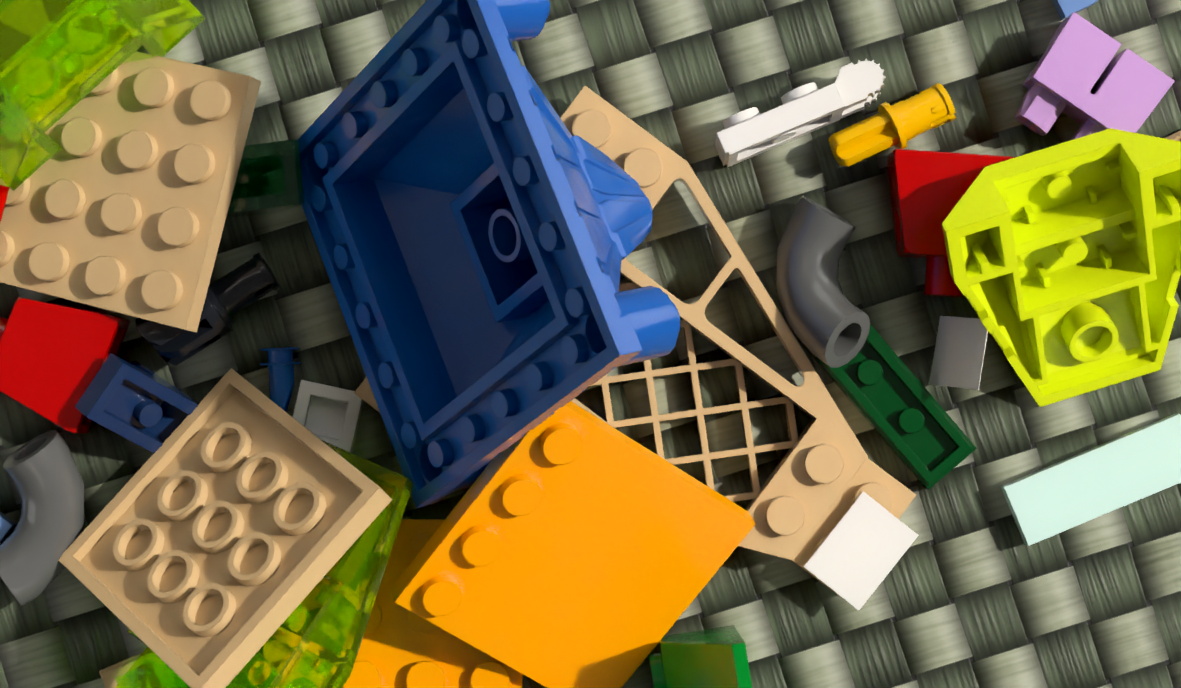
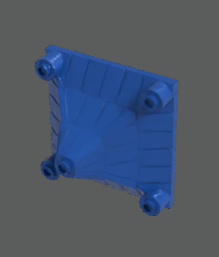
M427 0L283 155L416 508L438 503L454 491L470 488L498 453L506 450L522 438L525 433L537 427L553 415L557 409L565 406L588 386L596 383L615 367L668 355L675 347L680 331L679 312L668 295L660 288L647 286L619 292L621 261L641 244L651 232L653 212L649 199L641 190L638 182L607 155L578 135H571L526 67L521 66L516 51L512 47L511 42L530 40L540 34L549 15L550 0Z

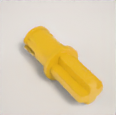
M937 83L919 92V94L893 105L887 102L878 106L879 113L832 134L829 137V145L838 164L849 167L892 146L896 149L906 148L907 141L928 130L954 121L956 119L954 115L956 113L946 89L942 84Z

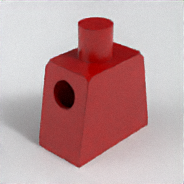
M895 149L888 155L887 166L897 254L901 257L926 258L924 295L963 297L962 292L950 274L942 223L984 167L1015 157Z
M18 297L9 319L0 317V391L72 433H88L92 420L84 416L75 405L110 353L118 355L131 321L122 317Z

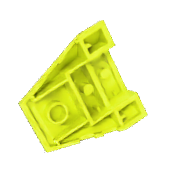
M1109 128L984 167L942 223L950 274L959 290L965 295L978 314L989 334L998 343L1007 360L1039 407L1161 370L1179 307L1174 296L1181 275V141Z

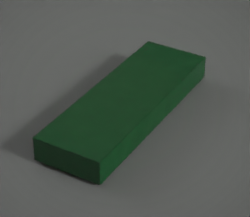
M871 324L869 335L861 350L851 361L839 368H831L813 355L803 344L804 348L926 489L932 488L977 449Z

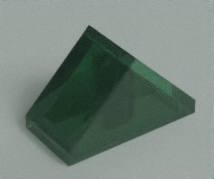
M292 139L244 146L227 217L273 214L305 205L298 140Z

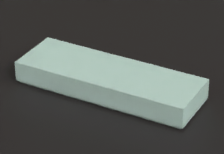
M1173 414L1000 486L1024 544L1030 546L1181 483V415Z

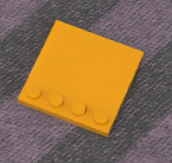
M570 401L491 460L392 586L391 592L394 602L547 688H622L755 526V522L747 510Z

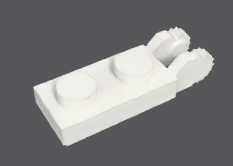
M867 58L865 61L858 60L855 65L850 63L841 67L835 83L818 89L815 82L808 83L781 97L783 105L760 114L757 107H752L730 116L722 122L725 129L716 133L715 148L723 166L727 165V167H730L839 121L841 118L863 110L864 105L870 107L872 102L876 103V97H880V90L884 87L883 81L886 78L883 75L884 69L879 67L880 63H874V60L868 61Z

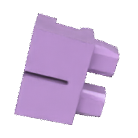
M1073 12L1061 22L1036 67L1024 81L1023 86L1029 90L1023 97L1015 119L1033 132L1044 136L1062 112L1081 125L1071 140L1109 128L1136 133L1175 80L1128 48L1114 56L1122 44ZM1099 77H1100L1101 80L1099 81V83L1096 85V87L1094 88V90H1093L1092 93H1091L1092 87L1094 86V84L1096 83V81H1097V80L1099 79Z

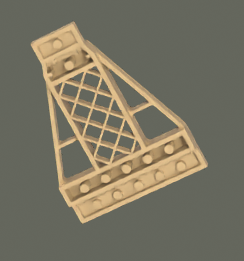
M584 86L560 118L571 135H578L599 149L637 181L641 190L649 199L652 211L674 182H682L687 187L725 249L729 260L699 300L693 304H686L624 258L621 261L620 275L627 279L629 283L619 284V292L653 286L660 288L668 295L679 312L680 328L684 329L689 365L652 370L651 361L646 360L643 361V372L608 377L606 374L596 383L590 385H602L607 422L574 398L571 401L615 429L617 427L652 423L656 454L663 459L665 458L659 421L696 416L701 454L666 458L665 460L673 465L703 461L706 486L715 491L710 460L747 454L752 491L723 495L732 502L752 499L745 510L750 513L755 526L738 546L792 560L823 583L804 566L863 491L898 519L916 497V494L868 459L860 442L689 163L590 88ZM733 270L739 272L804 379L802 385L794 386L706 319L705 308ZM691 328L732 359L696 364ZM734 365L739 403L703 408L698 371ZM742 366L783 397L747 402ZM690 372L695 409L658 415L653 377ZM366 377L354 394L380 413ZM646 378L651 416L614 421L608 383ZM784 404L790 441L754 446L749 409ZM793 404L812 418L799 437ZM740 410L746 447L709 452L704 415ZM790 448L760 488L755 453Z

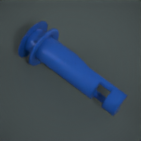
M301 348L260 349V351H268V363H260V365H268L269 399L287 412L294 387L293 364L302 363L293 362V350Z

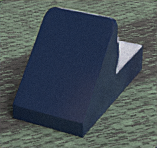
M110 353L75 407L87 418L155 453L183 420L195 410L199 403L137 361L129 363Z

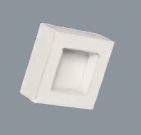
M301 380L293 418L335 452L352 455L364 401L354 394L355 391Z

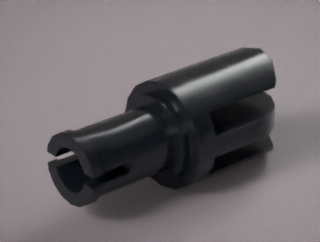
M260 253L253 255L252 259L214 283H209L197 332L141 318L135 320L136 329L169 366H177L233 331L231 326L235 322L233 315L269 292L276 291L281 286L264 258H262Z

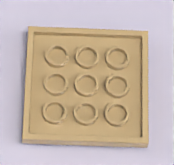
M25 27L0 124V185L9 187L0 223V282L197 332L261 81L247 75Z
M231 368L203 398L195 410L183 420L163 442V445L153 453L65 550L58 561L190 688H226L392 499L377 484Z

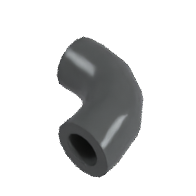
M801 196L790 215L777 249L776 293L790 330L818 359L831 368H839L847 364L858 354L870 330L869 316L854 306L844 296L838 280L839 260L847 241L856 227L823 205L805 196Z
M57 430L47 431L28 441L10 455L3 464V468L14 482L20 495L21 516L15 531L0 545V577L22 607L38 597L66 568L58 560L82 533L84 528V482L68 445Z

